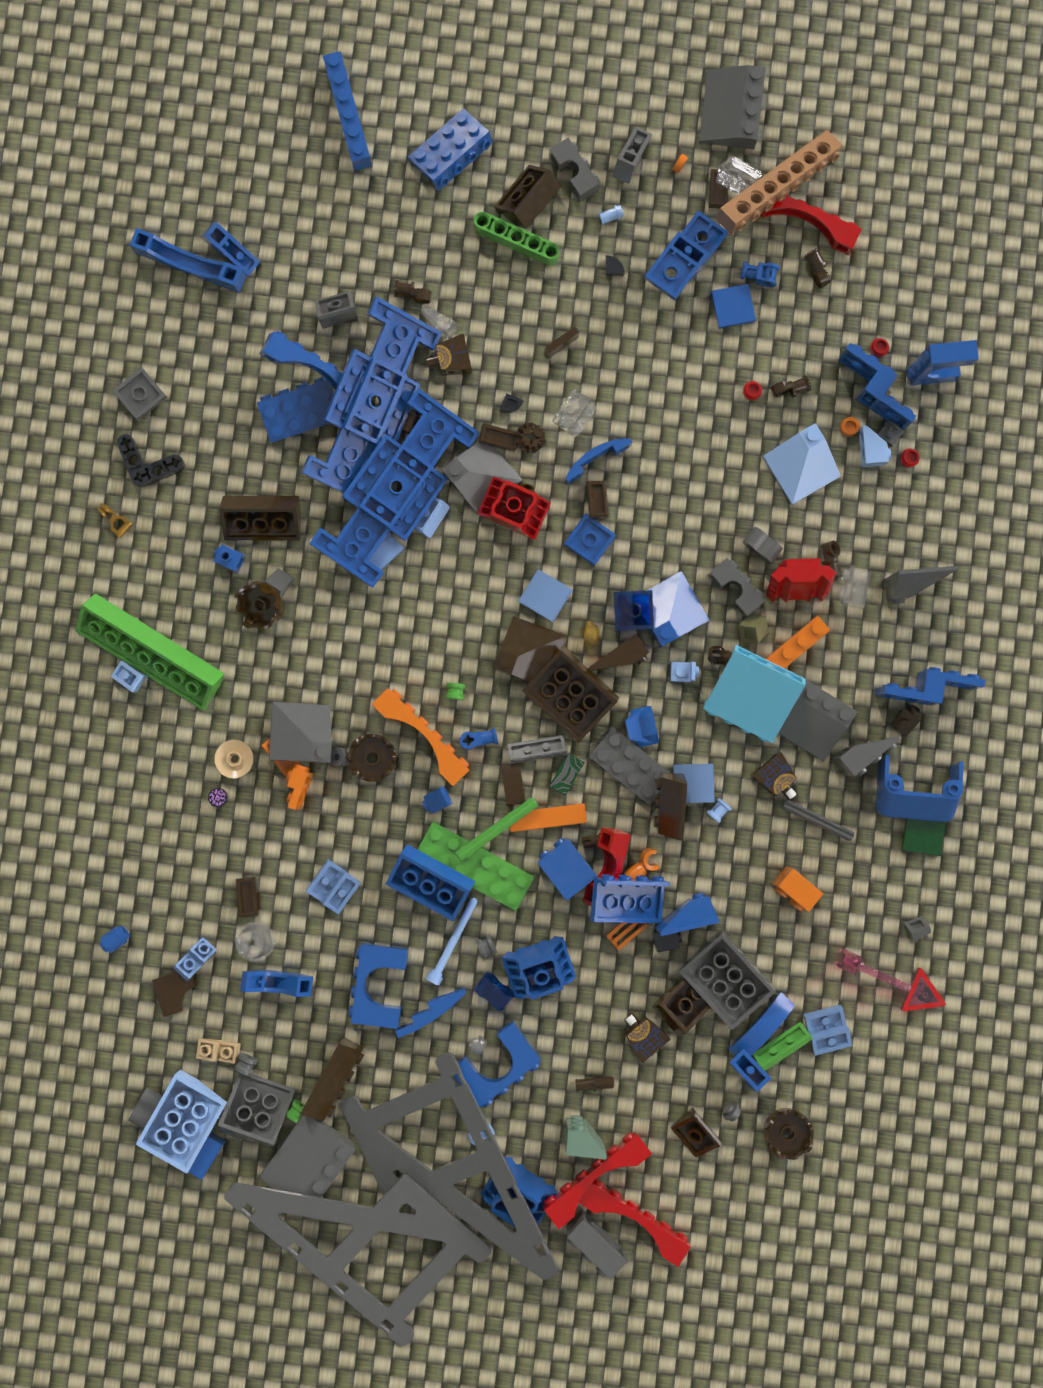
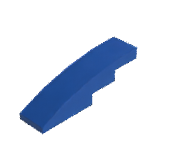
M464 987L428 1000L429 1008L412 1014L413 1022L398 1027L396 1029L397 1037L400 1038L437 1019L466 994V988Z

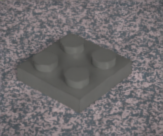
M142 367L113 390L137 421L167 398Z

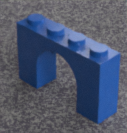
M977 340L929 345L907 369V379L910 380L911 386L955 382L961 377L960 366L973 365L979 360Z
M362 943L361 947H357L356 959H359L358 967H355L353 976L357 980L356 986H352L351 998H354L353 1006H350L348 1015L349 1018H352L351 1023L398 1029L402 1006L380 1004L372 1000L366 991V979L369 973L377 968L405 970L409 948Z
M513 1020L497 1032V1036L509 1050L513 1060L511 1069L506 1075L497 1079L486 1078L478 1072L467 1055L458 1061L461 1072L479 1107L483 1106L485 1108L493 1102V1097L497 1094L499 1096L503 1095L508 1091L510 1084L513 1082L515 1084L519 1083L527 1071L533 1072L540 1066L541 1057ZM455 1074L454 1077L456 1078V1080H457V1081L459 1082V1084L461 1085V1082H460V1079H459L458 1075Z

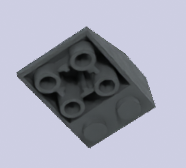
M895 737L848 746L834 756L832 760L846 777H859L867 771L865 767L871 763L874 765L882 759L881 754L893 750L897 746L896 742L900 739Z

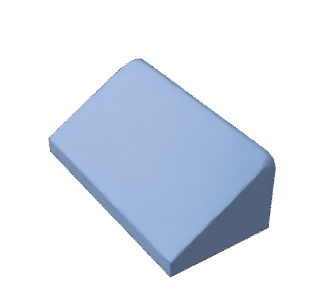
M436 497L414 529L431 538L450 506Z

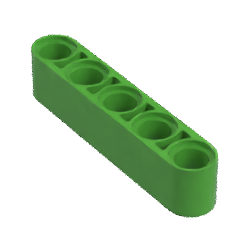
M479 212L474 216V228L479 235L543 264L552 266L558 262L559 247L555 243L486 212ZM480 221L487 223L485 226L478 225ZM502 229L504 230V232L498 234L495 232V230ZM518 236L521 240L516 242L512 238ZM531 244H536L538 248L531 249L529 246ZM551 251L555 253V256L549 257L546 253Z

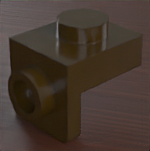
M906 703L903 710L891 722V726L907 737L921 721L922 713L915 705Z

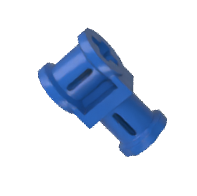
M743 262L740 279H755V284L769 288L776 287V274L780 266L774 263L760 262L758 266Z
M495 727L489 731L465 732L460 737V745L465 750H471L474 747L485 744H498ZM466 736L474 739L470 746H467V743H463V740H466Z

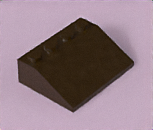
M564 646L558 650L522 690L578 743L619 700L618 695Z

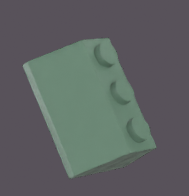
M571 1115V1118L566 1117L564 1137L566 1155L606 1159L607 1155L603 1140L587 1120L578 1115Z

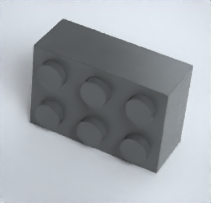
M583 1209L566 1225L568 1243L574 1249L579 1248L583 1252V1258L589 1263L593 1262L597 1266V1271L603 1277L608 1276L612 1279L627 1263L625 1249Z

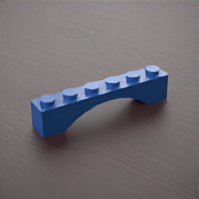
M341 51L323 55L354 171L371 167L369 151Z
M136 228L129 244L135 254L240 293L246 278L243 269L240 267L192 254L164 241L154 234Z
M273 331L268 335L259 352L261 356L274 364L295 363L309 367L322 375L336 390L342 373L336 370L337 367L334 364L323 362L320 360L321 357L314 352H307L303 349L304 346L298 342L289 341L282 332Z

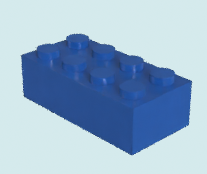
M407 844L385 884L454 922L475 881Z

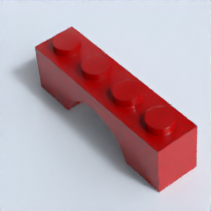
M601 828L597 846L603 852L604 864L597 878H602V874L613 875L614 878H619L631 834L620 829ZM594 880L586 886L582 901L592 906Z

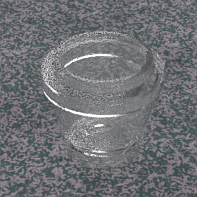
M250 922L238 931L235 939L236 949L246 960H263L273 951L275 945L274 933L264 923ZM249 940L255 942L254 947L248 945Z

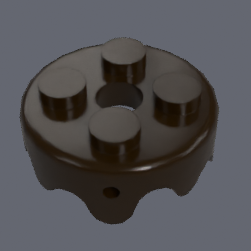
M251 582L240 589L234 596L237 599L236 611L244 616L243 626L246 628L266 630L275 625L283 614V603L280 595L271 585L265 582ZM258 600L264 604V608L259 606Z
M366 734L353 741L347 759L351 771L356 777L364 781L376 782L385 779L392 773L396 765L397 756L393 744L387 738L378 734ZM371 752H375L378 755L377 762L373 764L367 760Z
M781 1108L767 1118L763 1129L764 1140L770 1151L777 1158L796 1160L802 1154L812 1150L814 1129L807 1117L800 1111L792 1108ZM786 1128L793 1130V1134L789 1138L783 1137V1131Z

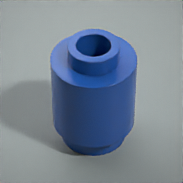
M116 926L100 938V947L104 952L113 953L128 942L127 939L130 938V934L124 926Z

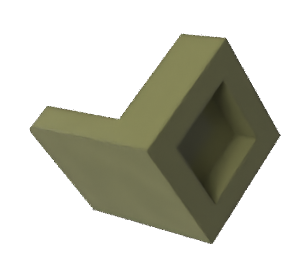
M749 614L739 624L741 642L754 644L761 642L768 634L766 616Z

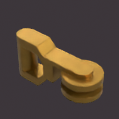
M100 503L101 508L96 507V509L103 516L108 518L107 513L114 514L109 520L111 522L110 530L121 539L133 524L126 517L118 516L106 504ZM122 519L125 523L116 530L114 523Z

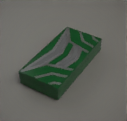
M568 753L549 787L566 796L585 762Z

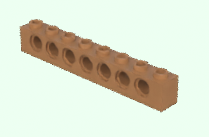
M828 130L824 131L722 206L716 220L731 235L736 231H742L748 222H754L763 211H769L775 202H781L790 191H796L802 182H808L817 171L821 172L829 162H835L840 156L839 151L842 144Z

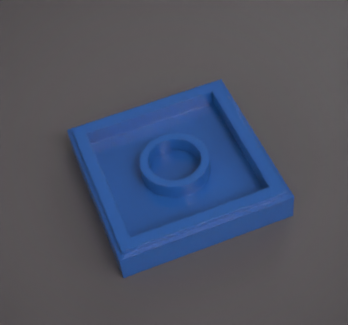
M749 284L713 290L711 292L718 329L754 323L756 321Z
M585 513L565 541L564 546L595 566L616 537V534L595 519H589V515Z

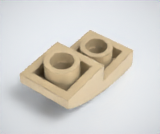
M200 1038L198 1040L196 1059L236 1064L239 1060L241 1043Z

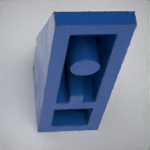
M213 222L201 236L207 244L226 260L242 268L247 276L260 263L218 222Z

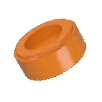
M682 153L672 170L678 174L687 162L688 157Z
M853 417L845 418L840 424V432L845 437L855 436L860 429L858 420Z

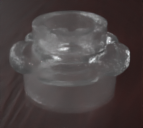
M481 1035L477 1038L474 1037L470 1043L473 1054L477 1053L480 1055L485 1049L487 1041Z

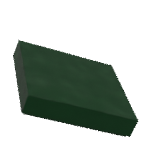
M906 819L901 850L941 856L946 822Z

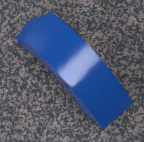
M277 970L243 971L240 991L276 992L295 997L311 996L313 976Z

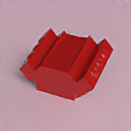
M492 477L477 514L529 539L536 540L551 502L538 496L537 493L508 480L505 481Z
M820 558L783 560L771 575L766 597L773 603L779 597L786 603L789 600H807L810 602L814 596L823 601L831 590L836 572L829 566H821Z

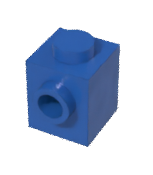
M221 544L220 548L218 547L214 552L213 561L238 574L246 556Z

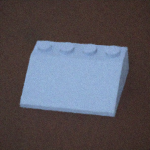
M179 1070L172 1078L136 1145L181 1171L188 1173L227 1102L198 1079Z

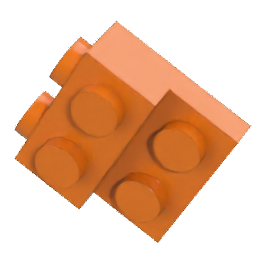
M296 764L295 768L292 771L289 770L287 774V786L294 789L293 792L290 791L287 797L288 808L301 810L314 774L309 772L310 768Z

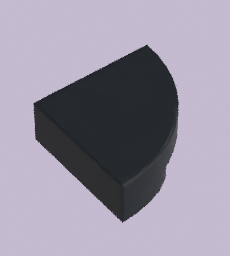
M606 255V276H624L625 270L622 263L617 258Z
M506 393L499 412H515L522 406L524 400Z

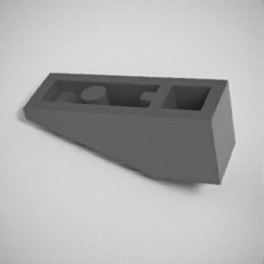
M637 127L634 128L617 159L612 177L628 184L631 182L652 137L651 133Z

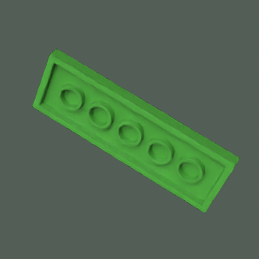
M432 822L418 850L474 880V889L516 911L534 876L483 848H480L465 860L460 861L455 852L470 841Z

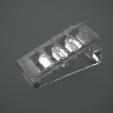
M425 304L422 306V315L438 331L442 332L446 339H450L458 331V324Z

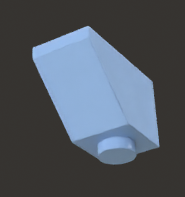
M867 425L862 426L858 431L862 467L885 466L891 459V450L888 448L887 442Z

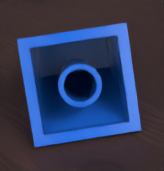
M561 838L553 844L555 846L550 852L545 850L538 856L540 860L537 863L567 901L592 882L594 877L598 876L568 838L565 840Z

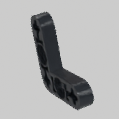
M123 434L117 440V446L129 476L138 487H145L178 474L185 468V461L176 454L145 465L137 443L132 436ZM126 439L130 442L129 447L132 450L131 452H129L128 449L123 445L125 444L124 440ZM137 456L138 463L134 466L130 465V457ZM175 459L180 462L177 468L170 466L174 464L173 460ZM164 463H166L168 466H170V467H168V469L170 470L169 472H168L166 466L164 465ZM156 466L163 468V473L159 476L153 473ZM147 470H149V474L152 476L151 479L149 476H145L148 475ZM139 474L145 476L142 478V482L136 480L139 478Z

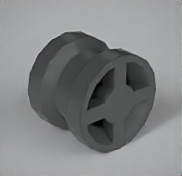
M491 935L486 936L484 940H476L483 959L490 953H497Z
M240 1053L239 1063L235 1065L234 1069L241 1074L252 1076L254 1072L253 1067L257 1064L258 1059L249 1054Z

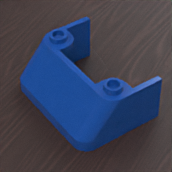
M890 755L882 756V759L878 761L876 810L879 815L890 818L948 822L953 819L963 792V761L950 766V780L943 784L942 794L904 791L903 779L898 775L889 774Z

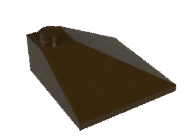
M513 616L493 669L530 682L564 645L567 635Z

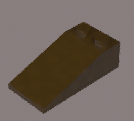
M683 976L652 1006L677 1036L687 1034L711 1008Z

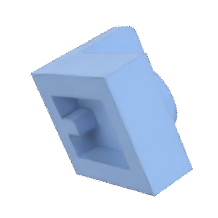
M671 662L670 682H694L695 678L699 677V667L696 666V662Z

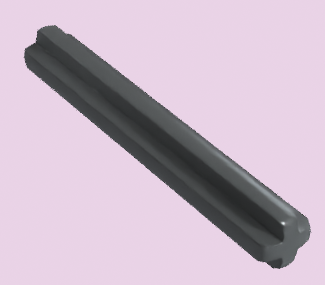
M786 800L782 808L847 841H851L855 833L790 800Z

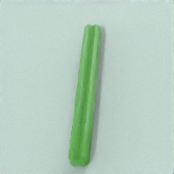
M533 797L529 798L457 850L455 853L459 860H465L537 808L536 800Z

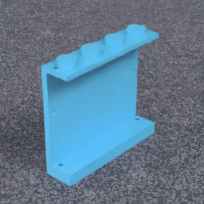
M735 645L719 680L708 700L704 702L703 709L711 716L722 718L727 724H734L740 727L745 733L756 735L761 741L773 743L803 691L806 679Z

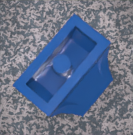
M651 706L631 710V715L625 720L629 740L636 742L640 747L659 743Z

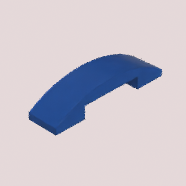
M617 439L594 447L572 466L566 476L565 483L568 485L582 477L584 474L582 467L608 451L612 450L615 456L632 446V440Z
M782 992L777 994L767 1005L768 1008L728 1048L735 1056L742 1049L752 1056L790 1014L795 1005Z

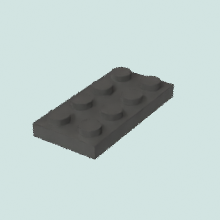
M614 727L611 728L589 756V758L648 805L659 793V790H656V780L660 778V773H670Z

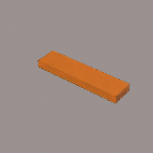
M585 803L534 809L510 826V831L515 832L587 823Z

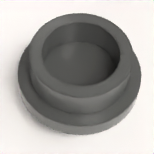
M736 1102L728 1103L723 1108V1118L725 1120L733 1122L740 1116L741 1109Z

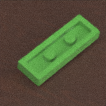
M799 1022L757 1050L753 1056L761 1068L766 1071L813 1038L803 1024Z

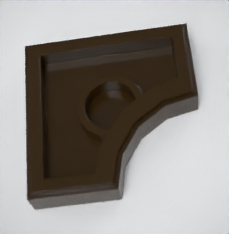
M174 972L152 980L163 1017L183 1011V1000L186 993L196 986L193 976L186 981L178 972Z

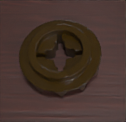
M533 422L521 425L515 436L518 447L527 453L539 451L546 440L545 432L541 429L540 425H536ZM532 431V435L538 439H534L530 443L529 438H526L525 436L529 435Z

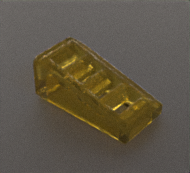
M587 621L585 624L583 644L597 646L600 628L591 621Z

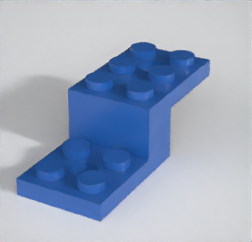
M698 210L682 233L678 231L647 272L644 279L675 301L692 278H696L729 232ZM703 233L707 236V240L699 241L697 235ZM672 269L676 272V276L670 278L666 275V271Z
M850 343L838 361L868 381L856 400L886 421L890 420L905 430L914 421L916 415L913 414L909 407H903L897 403L898 401L893 396L885 394L898 375L889 366L879 363L876 357L863 352L860 346Z
M929 667V669H924V671L917 673L915 687L899 688L898 684L887 683V685L876 688L875 696L933 706L942 704L945 685L975 690L984 688L986 680L979 679V675L967 674L966 676L960 675L958 671L949 670L948 672H941L940 668Z

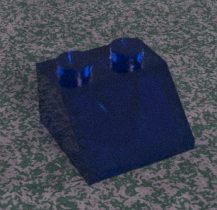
M652 590L614 592L615 633L654 629Z

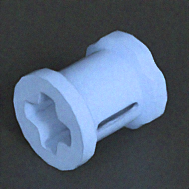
M718 798V802L706 813L716 822L720 823V819L727 811H731L732 808L722 799Z

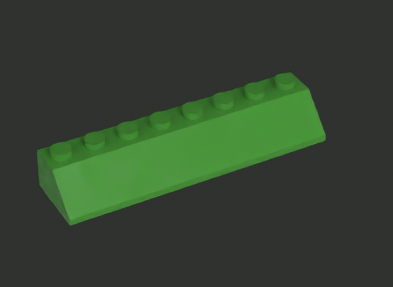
M96 593L81 606L75 630L77 633L204 711L219 689L225 673Z

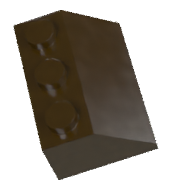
M528 165L496 203L494 208L516 226L527 229L533 224L538 214L545 209L547 203L557 195V191L562 185L550 169Z
M660 773V778L656 780V790H659V797H655V809H658L657 816H654L653 827H656L660 835L683 841L687 781L684 774Z

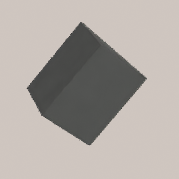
M351 291L314 301L322 329L358 319Z

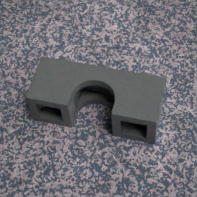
M568 137L549 149V158L559 172L566 168H572L577 172V175L570 180L569 188L579 203L598 192L600 180L596 173H592L589 169L590 166L586 158H582L579 154V148L575 142L572 143Z
M726 558L708 576L719 589L730 583L735 584L739 588V598L732 604L745 618L765 601L763 599L764 595L759 589L752 587L750 584L751 580L746 574L742 575L739 572V566L734 560Z

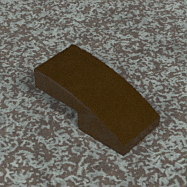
M520 763L501 765L506 805L512 806L524 803L525 795Z

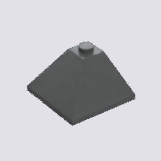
M482 443L475 444L442 469L443 475L448 478L451 485L476 514L479 511L492 477L505 481L508 480L517 485L523 481L495 447Z
M958 566L899 570L884 579L886 600L893 601V604L905 603L906 599L957 571Z
M272 702L269 760L331 763L330 705Z
M239 1073L219 1121L218 1132L238 1139L274 1146L296 1089L254 1074L248 1076Z

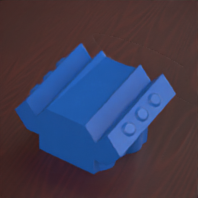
M554 936L550 941L542 940L528 947H520L516 952H507L501 957L514 998L524 999L530 997L533 1000L563 990V985L571 983L576 978L563 937Z
M504 1157L537 1225H539L546 1214L542 1207L545 1204L544 1201L549 1196L558 1194L554 1185H546L543 1177L534 1175L523 1164H515L512 1157ZM490 1177L481 1191V1195L484 1201L492 1206L491 1212L515 1227ZM513 1187L508 1188L512 1199L517 1197Z

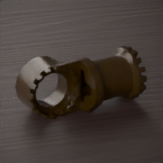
M819 247L812 250V252L809 251L804 258L811 264L813 279L821 289L831 283V278L824 269L828 262L822 258Z
M396 280L394 297L404 296L420 304L430 303L432 293L430 290L427 289L426 291L425 288L424 290L423 288H415V282L410 284L401 283L399 280Z
M806 375L796 381H781L770 387L774 398L788 392L792 397H796L797 394L804 391L809 392L812 389L811 385H809L811 383H808L810 380Z
M834 540L824 543L822 553L825 561L821 563L823 566L831 567L836 572L834 580L841 578L842 574L839 573L837 562H839L838 556L841 552L840 546Z
M712 646L709 648L707 659L711 664H723L726 667L732 652L725 650L721 646ZM713 653H714V654L717 653V654H720L721 656H714V655H712V654H713Z

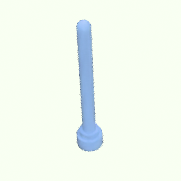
M476 898L470 899L435 969H432L431 972L429 971L426 977L428 981L440 985L443 979L442 971L477 904Z

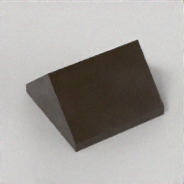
M693 1107L670 1127L695 1157L720 1147L722 1144L719 1137Z

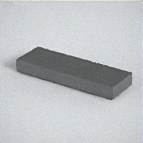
M564 735L507 744L510 764L567 755Z

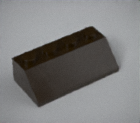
M222 496L219 511L224 540H300L301 510L299 496Z
M345 1037L341 1039L301 1111V1115L324 1121L326 1116L331 1117L336 1108L333 1103L336 1098L340 1100L345 1091L342 1088L345 1081L350 1082L355 1073L352 1071L354 1065H359L364 1057V1054L361 1053L364 1049L362 1046Z

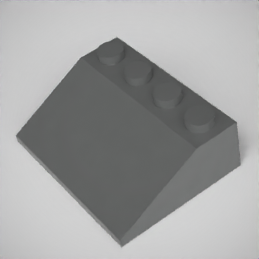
M743 65L709 69L707 71L699 143L754 150L758 139L766 67Z
M806 680L803 691L778 734L821 761H824L845 733L858 711Z
M722 929L708 940L679 970V973L731 1030L776 992L772 983Z
M302 1115L259 1177L273 1189L322 1198L355 1151L354 1142L323 1121Z

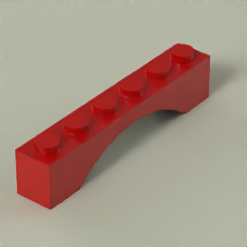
M788 194L781 202H775L769 211H763L760 214L762 218L786 215L803 219L815 226L825 236L831 248L848 256L853 250L862 230L853 222L841 220L837 215H830L821 208L807 205L805 201L801 199L796 200L789 197Z
M636 1132L626 1134L619 1145H613L606 1151V1159H595L588 1170L580 1171L575 1176L576 1179L573 1182L565 1183L560 1188L558 1194L555 1196L551 1195L544 1201L545 1204L542 1207L558 1230L575 1217L576 1208L581 1196L596 1178L616 1168L638 1166L652 1155Z
M597 1178L587 1187L581 1196L579 1204L593 1213H617L637 1221L654 1238L661 1256L677 1267L680 1266L691 1248L688 1241L689 1238L685 1234L674 1232L668 1223L664 1221L660 1223L654 1219L655 1216L647 1210L643 1212L638 1209L639 1206L630 1199L626 1201L621 1198L622 1195L618 1191L607 1189L604 1187L605 1183Z

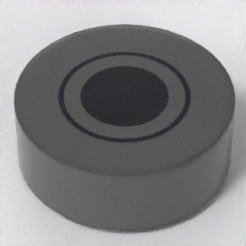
M339 747L334 748L331 751V764L336 767L345 766L348 762L347 750Z

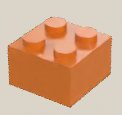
M787 866L772 883L776 887L774 891L782 898L787 899L788 897L790 899L789 904L801 912L802 910L809 912L823 895L819 889L794 868Z

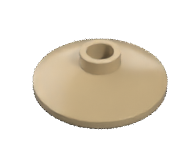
M240 740L226 741L219 746L215 753L216 768L222 775L228 778L242 777L250 771L253 765L252 750L246 743ZM235 755L239 758L237 763H234L232 761V758Z

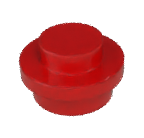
M882 338L875 339L870 345V352L875 357H883L889 351L888 342Z
M755 381L746 383L743 388V395L748 400H756L762 394L761 385Z
M911 448L904 450L900 456L901 463L908 468L916 466L920 460L919 453Z

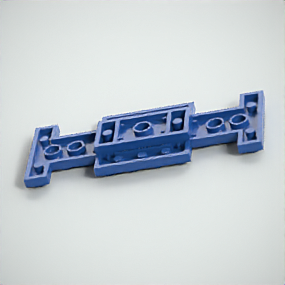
M374 297L367 314L383 323L372 353L369 357L356 349L352 350L323 419L340 428L325 463L308 455L301 471L302 474L343 494L385 434L397 442L407 419V413L411 409L406 404L421 385L408 378L405 373L418 343L433 351L436 349L435 345L438 344L442 332L379 297ZM373 396H376L379 399V405L377 407H374L371 404V398Z
M417 388L406 405L422 416L403 444H399L385 434L343 494L342 498L354 505L357 510L337 539L320 528L309 543L372 588H374L384 572L369 562V559L387 533L391 531L403 541H406L447 482L448 478L433 468L452 439H455L469 449L480 434V432L419 388ZM399 482L401 484V491L394 492L391 489V483Z

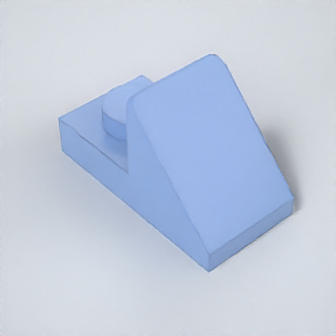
M120 661L111 675L113 679L131 692H138L147 678L146 675L123 661Z

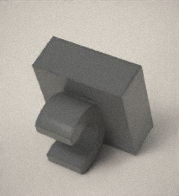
M888 420L877 435L885 440L887 445L892 447L904 430Z
M922 916L904 923L905 929L915 942H918L917 938L922 936L927 939L928 934L931 933L930 926Z

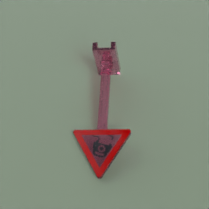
M842 948L841 952L845 953L842 964L836 962L835 966L855 976L857 972L862 971L906 991L907 994L900 1008L901 1011L946 1005L922 968H917L911 984H908L865 965L862 961L863 957Z

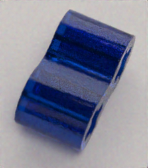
M490 972L485 973L474 986L475 992L480 997L486 999L498 1011H502L515 996L510 987L501 983Z

